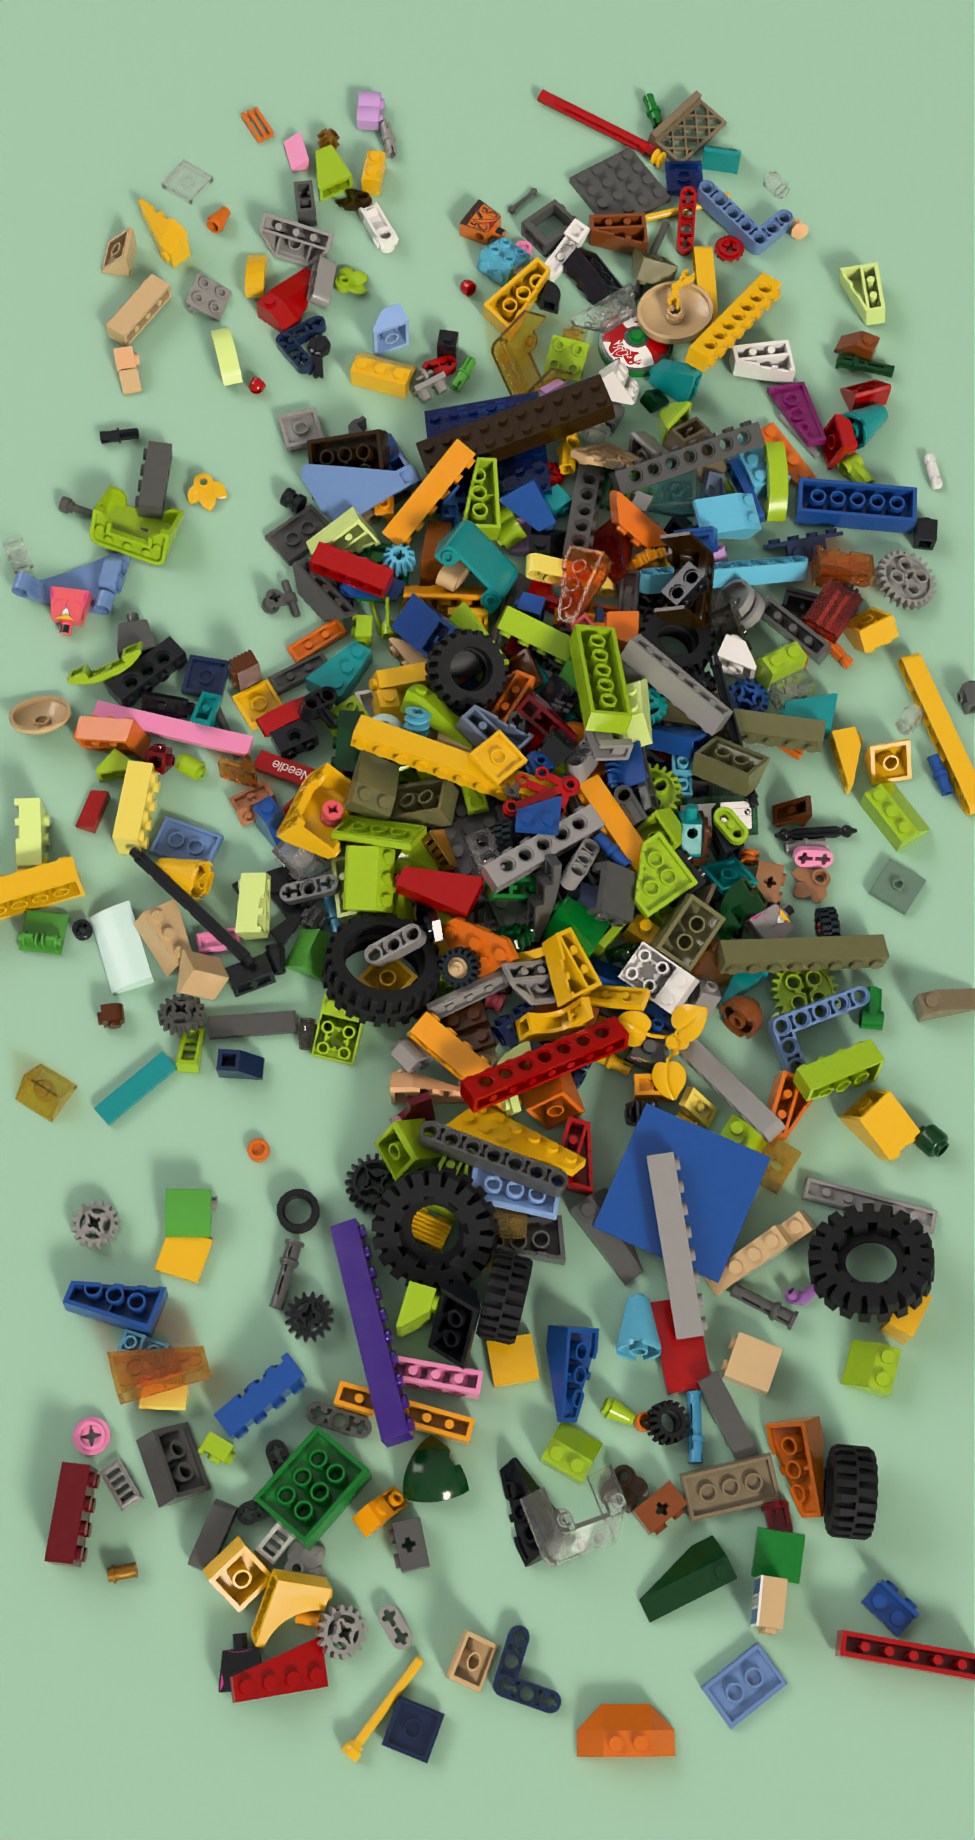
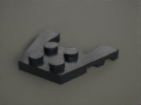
M295 862L267 871L271 876V900L287 918L270 930L271 935L278 943H282L283 947L287 944L292 933L297 930L298 925L302 921L301 914L305 908L309 909L311 905L314 906L318 900L289 905L280 898L279 892L283 885L308 879ZM238 882L232 884V888L239 895ZM313 884L308 885L305 893L312 894L315 891V886ZM290 890V893L286 896L291 898V894L294 892Z

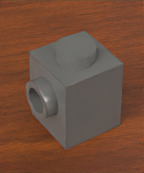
M975 681L965 682L957 693V700L962 705L964 715L975 713Z

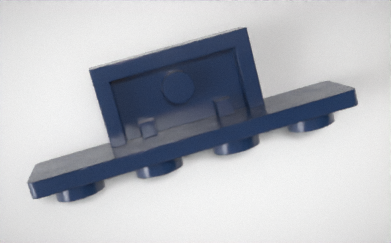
M837 528L825 530V534L818 535V531L806 533L805 538H799V535L789 536L787 541L780 542V538L768 540V544L763 545V549L785 546L786 556H805L809 559V562L827 559L825 538L842 536L844 534L843 531L837 532Z

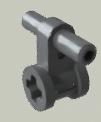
M285 579L281 582L284 590L283 594L277 589H270L266 593L261 603L265 613L275 614L279 607L289 605L293 617L296 618L301 615L297 605V596L292 591L289 580Z

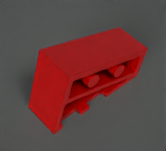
M569 1116L560 1145L584 1157L586 1163L575 1175H568L569 1180L565 1190L589 1196L593 1194L590 1122Z

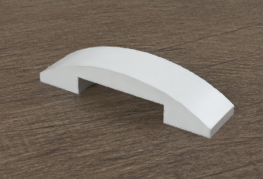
M576 218L564 232L565 237L545 262L551 269L550 281L552 282L563 273L565 268L562 264L576 247L581 248L590 231L589 227Z

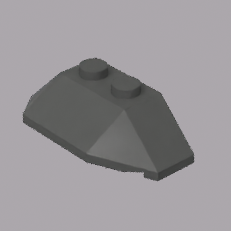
M307 558L293 563L297 593L322 620L345 619L358 614L355 599L339 593L341 584L338 581L310 571V559Z

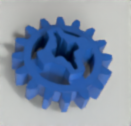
M744 678L743 683L736 680L735 685L730 684L728 690L733 708L765 712L770 698L769 695H766L767 688L761 689V682L757 685L754 684L755 679L748 682ZM760 700V705L757 707V702Z

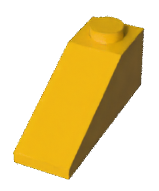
M856 727L831 731L828 739L845 795L850 793L853 786L860 747L862 745V737L860 733H857Z

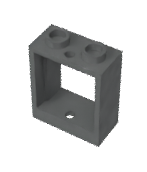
M554 199L521 222V235L544 257H547L565 237L564 232L576 217L572 216L563 204ZM555 215L566 227L550 238H547L537 226Z

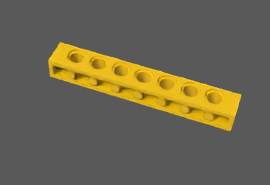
M763 272L689 346L684 362L703 373L709 367L712 368L719 357L722 358L726 350L733 347L736 339H740L745 330H749L754 321L759 320L765 310H769L772 302H776L781 295L779 290L782 283Z

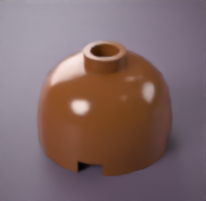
M744 995L733 996L719 1009L720 1016L723 1014L725 1018L723 1021L725 1026L738 1037L745 1035L747 1036L746 1039H750L762 1025V1010L758 1001Z

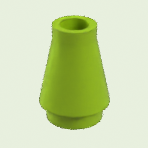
M608 1396L600 1410V1414L604 1415L605 1419L629 1426L632 1425L636 1417V1413L632 1412L615 1397L610 1398Z

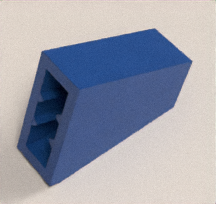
M535 477L500 495V503L540 532L544 529L546 532L555 527L554 523L557 522V517Z
M656 725L651 727L653 744L647 745V749L693 758L694 753L711 740V735L702 729Z
M270 795L252 807L256 827L281 857L296 848V846L286 843L276 836L285 815Z

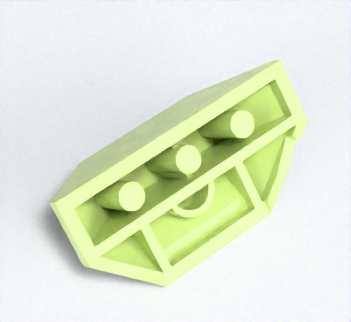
M645 678L626 684L632 719L626 734L612 733L616 739H632L633 743L640 741L641 747L653 744L648 680Z

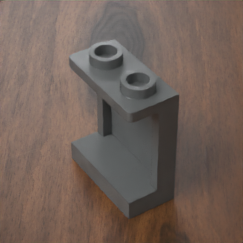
M608 860L593 863L592 872L600 875L596 907L588 909L587 913L595 916L596 920L610 922V925L614 927H623V924L633 923L635 908L633 900L637 872Z

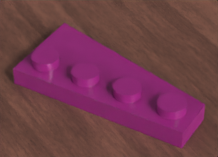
M805 382L767 388L769 397L807 447L826 444V435Z

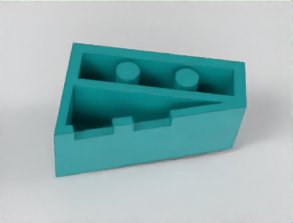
M353 641L305 678L306 689L314 692L325 686L334 688L337 692L334 705L338 706L349 698L373 662L372 649Z

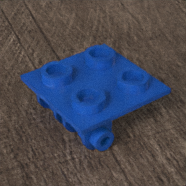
M640 741L633 743L634 746L629 760L604 761L605 774H607L608 780L607 786H609L611 793L618 786L627 785L631 787L647 781Z

